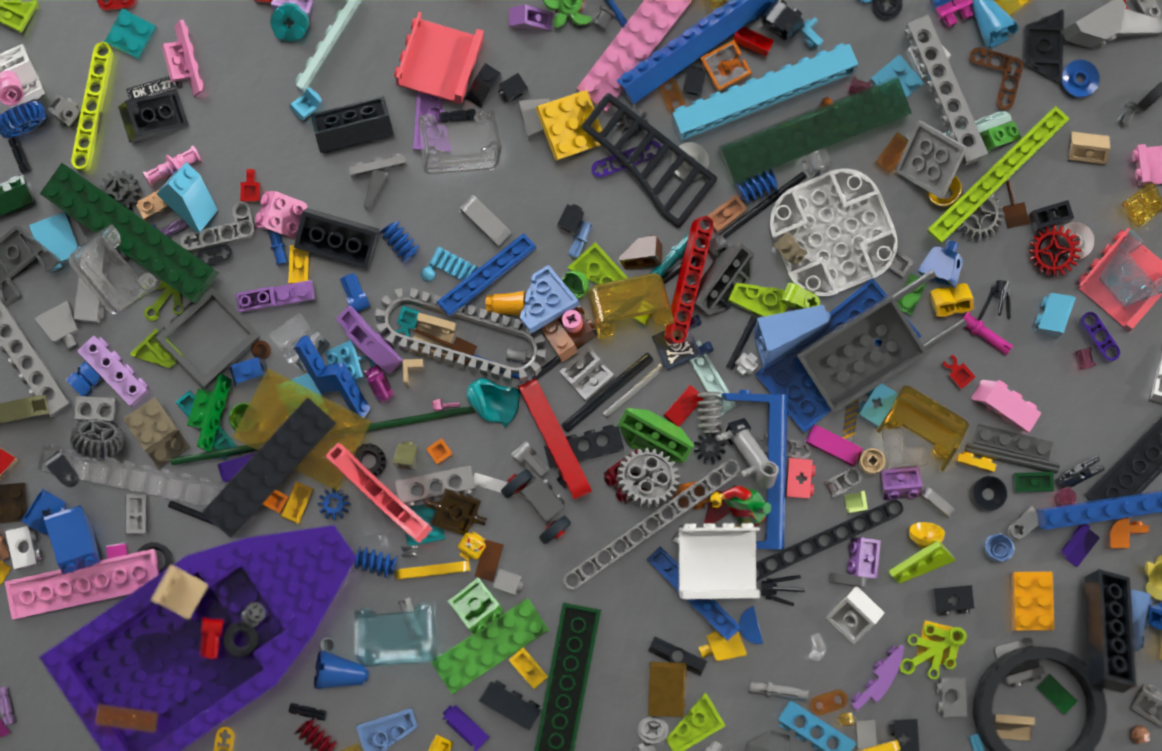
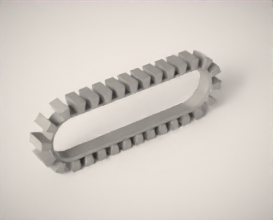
M399 288L394 290L397 299L393 302L387 295L381 299L382 306L387 308L386 312L376 309V321H385V323L376 325L379 334L383 336L387 332L390 333L386 338V342L391 347H394L396 340H401L399 350L405 352L408 350V343H411V353L418 356L421 346L424 347L422 357L430 359L431 350H434L433 358L435 361L442 362L444 353L447 354L445 364L452 366L454 357H458L457 367L465 369V362L468 360L470 361L468 370L476 373L478 363L481 364L480 374L488 376V369L491 367L493 368L491 377L499 379L501 370L504 371L503 381L511 383L512 374H519L520 383L528 381L525 372L529 369L537 376L541 371V366L535 363L536 359L542 362L546 361V350H537V348L545 346L542 334L533 339L532 336L536 331L530 333L527 329L522 331L523 323L518 319H515L514 328L509 327L511 317L503 315V322L499 324L500 314L492 312L491 321L486 320L489 316L488 310L481 308L478 318L475 317L477 308L471 305L468 307V314L464 313L466 309L464 305L452 315L526 338L534 348L533 357L525 366L512 368L398 334L391 329L388 323L389 315L400 304L409 303L444 313L436 303V301L442 298L440 296L434 295L433 304L429 303L431 300L430 293L423 291L421 301L418 300L420 296L419 290L411 288L410 297H403V290Z

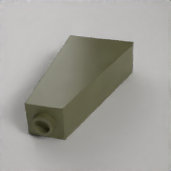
M45 395L0 403V424L49 414Z

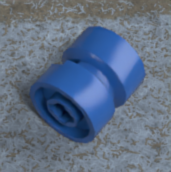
M84 361L77 368L78 372L71 373L65 380L81 396H85L91 390L90 386H95L103 378Z

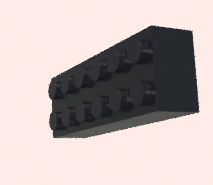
M1098 569L1084 577L1090 683L1094 687L1124 693L1137 686L1130 577Z

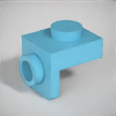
M814 17L812 20L808 19L802 25L801 35L805 38L804 42L810 48L814 47L817 50L822 45L823 40L812 30L818 21Z
M309 87L302 96L290 104L289 108L302 121L318 109L322 99L317 92Z

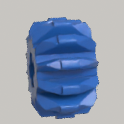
M332 487V494L327 489L324 490L327 496H319L320 499L324 500V502L317 503L320 507L324 506L319 512L321 514L326 512V519L331 514L333 521L336 520V514L342 519L341 511L349 512L348 509L344 508V506L351 505L348 501L344 502L349 496L346 494L341 497L343 494L342 489L336 494L335 487ZM333 499L334 501H339L335 509L329 507L331 505L330 501Z

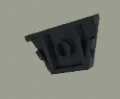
M1059 10L1057 13L1027 24L1024 37V64L1059 83L1062 82L1063 34L1061 31L1064 29V10Z

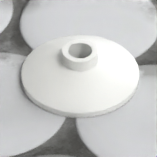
M688 142L678 146L708 169L709 156L701 145ZM674 152L671 158V165L678 157ZM684 161L675 174L685 179L693 167ZM699 173L694 180L699 179L703 175Z
M1071 222L1064 225V233L1067 229H1070L1069 237L1076 234V238L1080 241V244L1075 246V248H1081L1082 251L1076 252L1075 255L1080 256V259L1088 256L1095 242L1091 229L1080 222ZM1058 235L1060 246L1069 248L1068 241L1063 236ZM1070 253L1064 254L1062 256L1068 259Z

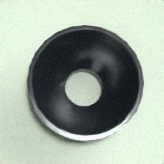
M985 476L974 484L972 497L979 508L986 511H994L1002 507L1006 502L1007 488L1001 479L994 476ZM985 489L993 491L994 496L991 500H986L983 497Z

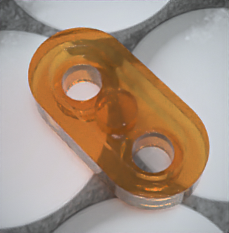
M671 77L659 86V91L665 105L671 113L675 112L676 108L685 105V99L675 78ZM669 84L672 88L666 90L665 85ZM676 101L679 103V106L674 107L672 103Z
M834 690L815 696L810 701V710L816 715H824L842 709L848 703V696L842 690ZM835 696L841 697L840 703L834 701ZM817 702H821L823 704L822 709L816 708Z

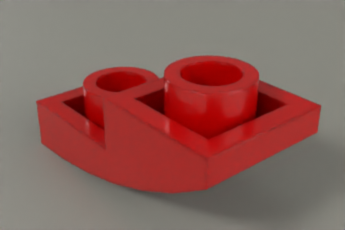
M689 385L664 413V416L671 423L679 427L699 405L698 401L703 400V398L698 397L700 393L692 385Z

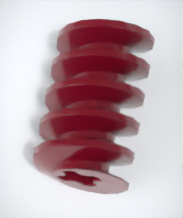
M314 719L305 721L294 733V735L301 733L299 740L306 738L305 746L312 744L310 751L316 749L317 751H333L337 742L335 740L330 743L331 735L324 737L326 730L324 729L319 732V724L312 726Z

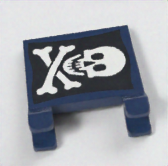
M699 315L691 317L687 337L682 343L675 345L667 343L664 338L665 330L652 336L666 370L700 355L713 352L714 348L710 341L698 347L690 328L702 324ZM673 331V338L675 340L678 339V333Z

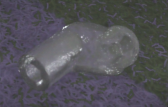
M820 633L811 636L815 646L809 654V658L813 662H819L826 651V646Z

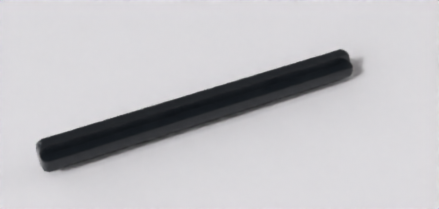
M649 353L644 354L563 422L562 428L566 432L572 430L653 362V357Z

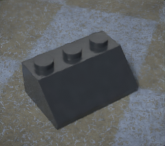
M498 680L495 683L491 681L480 697L479 702L530 731L541 713V710L538 709L540 705L532 700H529V702L522 699L523 695L515 690L512 693L505 690L506 685Z

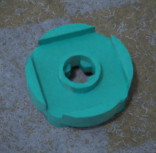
M284 3L273 12L270 24L274 35L278 39L296 41L302 38L309 26L308 15L297 4ZM287 18H290L291 21H294V24L288 26L285 21H287Z

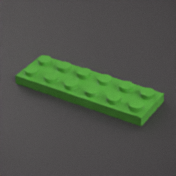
M527 598L502 614L498 620L487 624L482 632H475L431 663L453 695L548 632L549 629Z

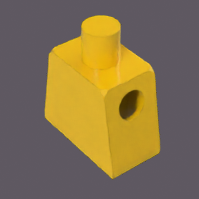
M715 630L706 636L708 644L698 648L702 659L713 655L715 662L747 655L739 632L727 642Z

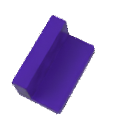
M1081 524L1058 554L1073 566L1078 567L1100 537L1090 530L1088 524Z

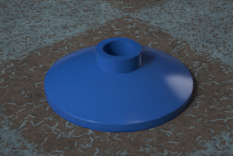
M1074 60L1063 70L1062 84L1065 90L1073 96L1086 97L1092 94L1099 85V72L1087 60ZM1081 77L1083 82L1078 83L1076 78Z

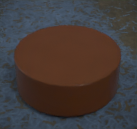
M257 341L253 344L251 351L255 358L264 360L269 358L271 347L267 342Z

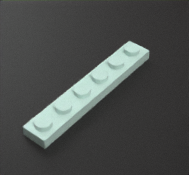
M345 0L346 5L343 10L340 9L337 12L335 23L327 28L325 32L327 36L317 44L315 48L317 52L307 60L305 64L307 68L304 73H300L297 76L295 82L297 83L296 87L303 93L305 92L361 0Z

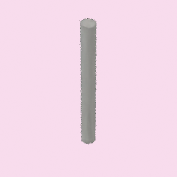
M661 363L658 364L604 410L602 414L606 418L612 415L665 369Z

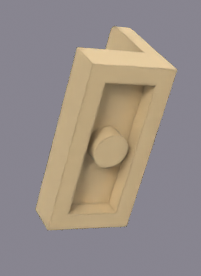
M1080 132L1071 133L1069 160L1107 164L1110 152L1109 136Z
M403 359V382L405 387H409V372L424 371L423 359Z
M993 715L994 725L1001 739L1031 740L1032 725H1035V717Z

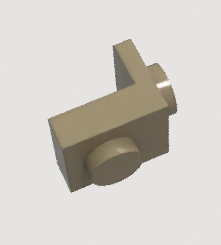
M789 232L785 233L774 244L785 260L793 265L801 262L808 253Z

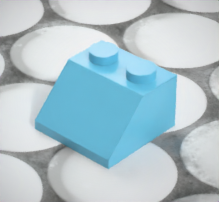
M1050 293L1048 297L1044 296L1041 307H1043L1042 314L1037 315L1034 324L1037 325L1036 331L1054 338L1060 337L1064 333L1076 297L1057 293Z

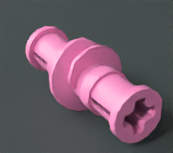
M191 146V149L176 155L173 159L166 155L165 163L158 165L147 173L146 171L143 172L149 186L153 187L154 183L166 179L169 175H173L186 162L191 164L195 161H201L195 147Z

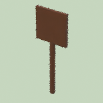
M1008 179L1006 183L1012 205L1003 206L1002 208L1007 229L1028 225L1030 223L1025 202L1015 204L1010 179Z
M414 328V332L448 346L452 350L472 356L476 351L477 345L457 336L454 343L450 344ZM466 360L465 365L468 366L470 361Z

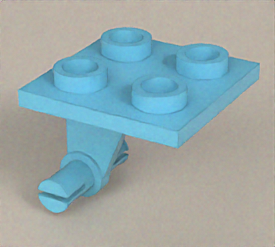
M352 340L325 351L328 365L345 363L354 380L363 377L359 362L369 361L371 367L377 365L368 356L357 357Z

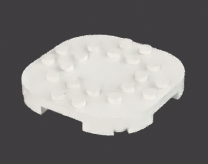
M836 169L796 185L785 191L773 207L770 217V229L775 242L785 233L789 232L799 245L808 252L804 259L795 265L786 261L782 256L788 274L795 284L817 296L835 295L862 282L876 278L890 267L895 258L898 245L897 234L880 191L867 175L857 170Z

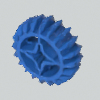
M28 101L27 103L16 105L8 111H4L3 114H0L1 136L3 138H13L38 128V126L46 121L45 108L38 101Z

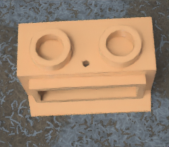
M158 191L137 201L138 204L136 206L146 222L150 221L149 216L157 212L162 213L168 207L156 194Z

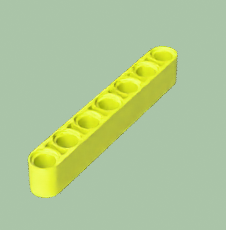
M105 42L97 43L93 49L71 158L72 165L79 172H87L91 167L113 60V51ZM102 49H108V53L105 56L99 55ZM104 67L102 74H95L97 68ZM95 85L100 86V90L97 93L92 92V88ZM90 104H97L94 111H88ZM87 122H93L91 129H84ZM89 140V145L86 148H81V142ZM79 159H86L83 166H77Z

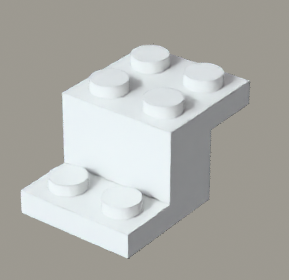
M23 44L0 54V72L12 71L16 73L24 92L22 101L16 105L36 100L45 94L40 78Z

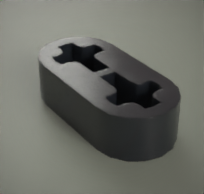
M226 244L202 249L197 254V258L200 260L204 257L203 254L205 253L208 256L214 255L206 263L209 266L227 263L233 258V251ZM222 249H225L227 252L229 251L227 258H223L221 255L216 256V254L222 253Z

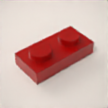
M745 26L739 29L733 37V40L739 45L764 56L768 55L774 43L773 39Z

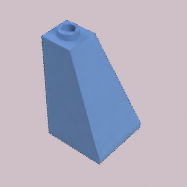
M824 305L757 318L754 340L764 369L770 368L827 331L831 318Z

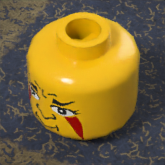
M473 531L465 533L457 545L458 550L461 551L459 555L467 561L470 559L477 560L486 547L485 539Z

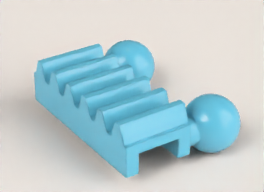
M437 247L429 265L421 270L420 275L424 281H432L436 275L435 268L463 281L475 272L478 267L441 247Z

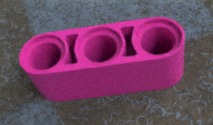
M817 425L812 426L805 440L810 446L854 467L863 451V448Z

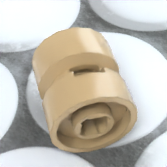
M867 449L858 459L859 469L866 475H875L885 466V456L878 449Z

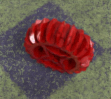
M1053 225L1052 231L1049 227H1046L1045 234L1042 230H1039L1038 232L1041 237H1033L1037 240V243H1030V246L1035 247V250H1029L1030 254H1035L1030 260L1038 261L1034 264V267L1037 268L1041 265L1039 272L1043 273L1047 269L1046 275L1050 276L1053 271L1054 277H1058V271L1064 276L1065 268L1071 272L1072 268L1069 265L1077 266L1078 264L1073 260L1074 258L1079 260L1081 258L1075 255L1076 252L1082 251L1081 248H1075V246L1080 244V241L1073 242L1077 235L1073 234L1069 237L1071 230L1067 229L1064 233V226H1060L1059 231H1057L1056 225ZM1058 235L1063 236L1068 241L1069 248L1060 246ZM1052 236L1051 244L1041 249L1043 242ZM1055 245L1056 248L1064 250L1060 251L1056 256L1049 252ZM1070 253L1067 261L1059 266L1060 257ZM1041 254L1050 255L1053 267L1044 263Z

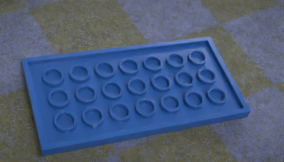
M873 278L829 313L831 322L828 324L827 331L770 368L764 369L762 367L755 373V376L770 394L788 395L787 414L803 433L831 412L832 409L803 366L797 353L832 332L837 326L844 324L848 319L854 318L878 303L884 296H888ZM908 320L909 324L911 325V327H912L913 330L915 331V333H916V335L918 336V338H921L922 335L916 330V328H915V327L910 323V321ZM876 339L875 345H880L881 339Z

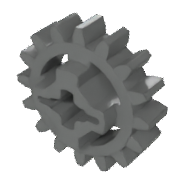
M116 170L114 176L108 173L109 179L103 178L102 180L105 184L99 185V188L131 210V204H137L135 198L141 197L137 193V191L141 190V187L136 185L138 180L133 179L134 176L131 173L127 175V172L124 170L121 174ZM122 180L128 181L130 185H124V182ZM121 187L123 190L120 191V194L118 195L116 192H119V188Z

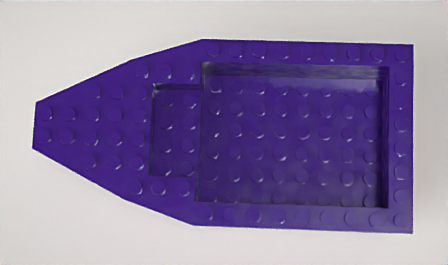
M335 525L248 537L192 553L173 564V566L208 585L190 619L151 600L169 569L167 568L39 656V659L101 751H182L278 684L316 633L357 557ZM258 603L265 610V617L254 627L259 637L258 646L249 656L242 658L234 657L224 647V633L233 623L243 622L241 615L250 604ZM203 618L223 620L217 658L200 656ZM238 632L234 635L233 642L236 646L244 647L248 644L249 638L244 632Z

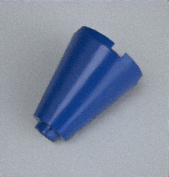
M320 650L318 652L315 664L316 676L314 675L315 689L363 685L364 681L367 682L368 670H365L364 665Z

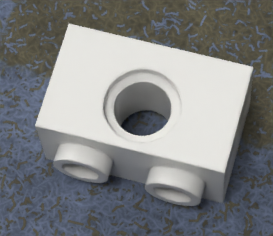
M30 526L5 531L15 570L40 565L39 560L42 557L40 549H36L35 541H37V534L35 529L32 530ZM27 542L29 549L27 552L22 553L20 547L23 543Z

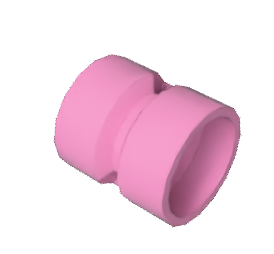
M12 71L0 72V101L8 106L20 103L24 97V92L17 74Z

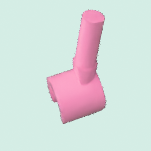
M441 398L431 403L435 411L460 406L459 402L443 404Z

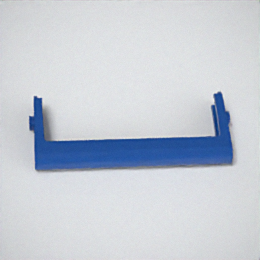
M739 390V393H722L721 396L725 397L726 401L768 403L767 458L778 466L779 472L774 485L771 488H767L766 502L770 503L771 511L766 515L765 540L756 541V549L784 550L788 395L750 394V390Z

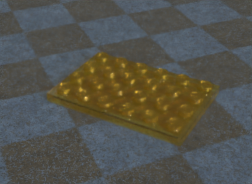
M268 368L233 438L259 450L308 397L336 424L300 462L295 470L336 490L344 475L325 456L338 442L354 456L372 421Z

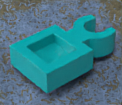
M403 305L396 323L401 325V328L396 333L404 332L406 336L410 337L409 330L416 328L418 323L417 317L421 311Z

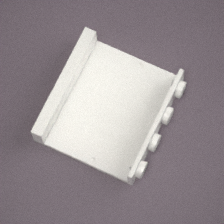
M723 523V527H715V524H704V527H696V524H685V528H679V598H760V590L756 589V531L759 530V527H753V523H742V527H734V523Z

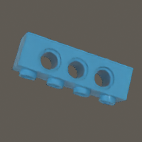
M789 700L777 719L781 722L779 724L780 727L788 732L790 729L795 731L798 739L806 742V740L813 743L812 748L817 751H852L856 745V742L791 700ZM802 717L804 719V726L802 728H797L794 725L795 718ZM815 727L821 731L818 739L812 738L810 734L811 730ZM830 738H834L837 741V747L833 750L827 746V741Z

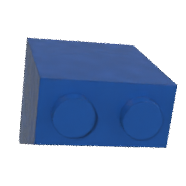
M81 505L44 517L55 558L63 575L100 563L93 527Z

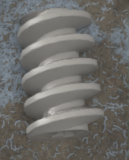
M703 392L698 394V397L703 398V400L698 401V404L703 406V408L698 409V412L703 413L702 416L698 417V420L703 421V423L698 424V427L703 428L702 432L714 433L722 431V428L717 426L722 423V420L718 419V417L722 416V413L717 411L722 408V405L718 404V402L722 401V397L717 396L721 392Z

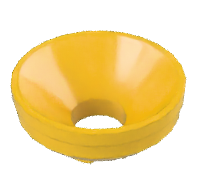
M954 175L948 190L952 191L950 198L940 199L929 191L928 196L935 205L950 207L961 198L962 184Z
M929 522L915 523L911 525L909 530L911 540L921 549L926 548L937 540L942 542L945 535L942 527Z

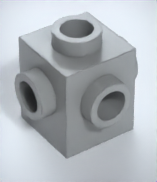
M60 94L57 95L47 108L55 115L53 119L61 125L65 123L70 126L78 120L81 113L76 108L78 104L70 97L66 100Z

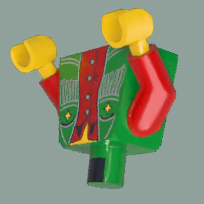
M733 485L730 489L723 491L722 494L713 492L710 496V502H713L712 506L715 508L721 506V500L724 499L741 525L742 523H753V527H757L771 511L770 503L765 502L758 491L742 486Z

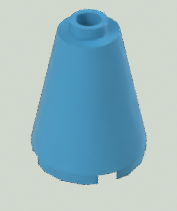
M973 0L972 8L987 47L988 45L991 48L999 46L1009 40L1008 35L1011 33L1013 35L1016 34L1019 29L1018 23L994 0Z

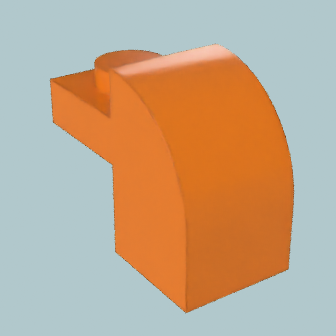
M1129 517L1115 521L1107 532V549L1130 548V534L1149 533V525H1143V521H1132L1130 525Z

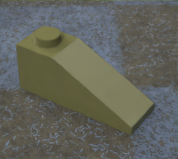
M403 441V444H398L393 458L395 467L398 469L415 470L418 446H415L414 442Z

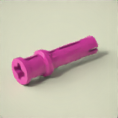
M970 311L963 315L961 319L964 318L968 324L965 327L971 331V334L979 335L1005 355L1010 352L1013 345L984 326V321L977 320L970 315Z

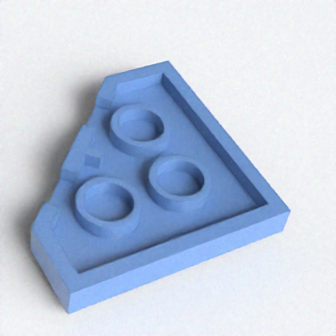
M549 265L532 274L530 289H528L520 320L527 330L533 333L564 315L568 310L579 306L578 299Z

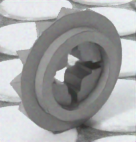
M656 716L644 718L637 728L640 740L645 741L646 744L651 743L654 746L656 743H662L667 738L669 731L667 723L662 718ZM651 728H652V730H656V734H655V735H654V733H650V729H651Z

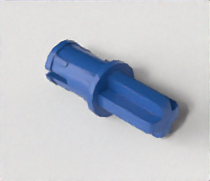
M268 230L272 245L270 248L274 252L276 265L280 266L289 263L281 235Z

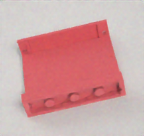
M419 12L417 18L412 20V33L406 37L405 45L407 47L405 51L402 50L399 59L401 65L396 67L394 72L396 85L462 104L483 42L484 31L477 29L475 35L445 27L422 20L421 12Z
M1129 227L1125 231L1121 229L1114 237L1116 242L1113 245L1108 244L1102 251L1104 256L1100 260L1096 258L1090 265L1091 271L1088 274L1084 272L1077 280L1080 282L1077 288L1128 332L1136 326L1162 295V260L1129 233Z

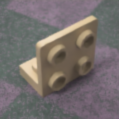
M422 313L418 314L417 329L452 344L457 327L456 323ZM414 333L413 338L450 349V347L419 333ZM420 346L419 355L422 356V350L424 347ZM431 350V356H430L431 359H434V358H433V354L435 353L434 350ZM443 353L442 362H445L447 354Z
M170 565L151 600L190 619L208 585L179 568Z

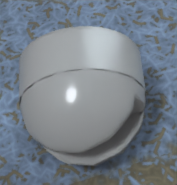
M330 637L322 639L319 644L321 651L329 653L336 646L335 641ZM324 641H327V644H328V649H329V650H327V651H326V648H325V643H324Z

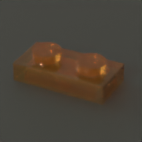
M897 132L875 164L891 174L899 163L909 140Z

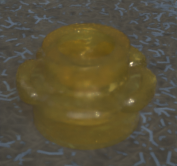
M841 713V717L837 718L839 726L855 725L856 717H853L852 713Z

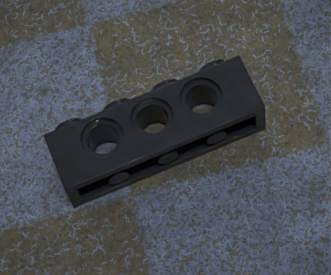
M611 424L602 427V431L595 432V429L585 431L583 436L577 437L574 434L567 436L566 439L577 461L582 462L623 451L624 445L619 427H614ZM603 436L608 440V443L605 446H599L596 440ZM585 441L589 444V448L586 451H581L578 448V444ZM547 445L544 446L549 469L558 468Z

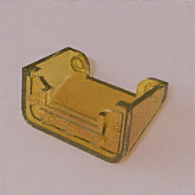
M651 273L595 285L589 289L588 298L598 339L610 337L615 333V321L653 314L654 321L658 325L674 323L665 285L659 274Z

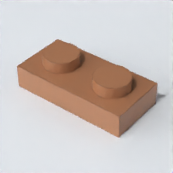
M736 194L708 216L713 220L714 229L718 233L748 209Z

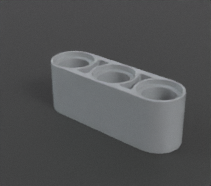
M474 195L459 208L498 247L512 234Z

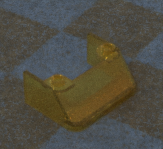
M905 385L882 420L877 432L880 433L885 425L891 430H898L901 426H904L934 445L933 452L938 459L944 460L940 468L941 471H944L958 450L969 424L964 418L913 387Z

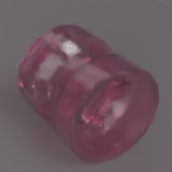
M1063 488L1055 494L1054 499L1057 506L1074 504L1077 496L1071 488Z

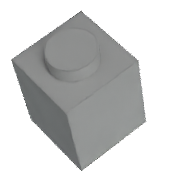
M499 569L493 588L515 596L516 592H521L524 582L521 581V576Z

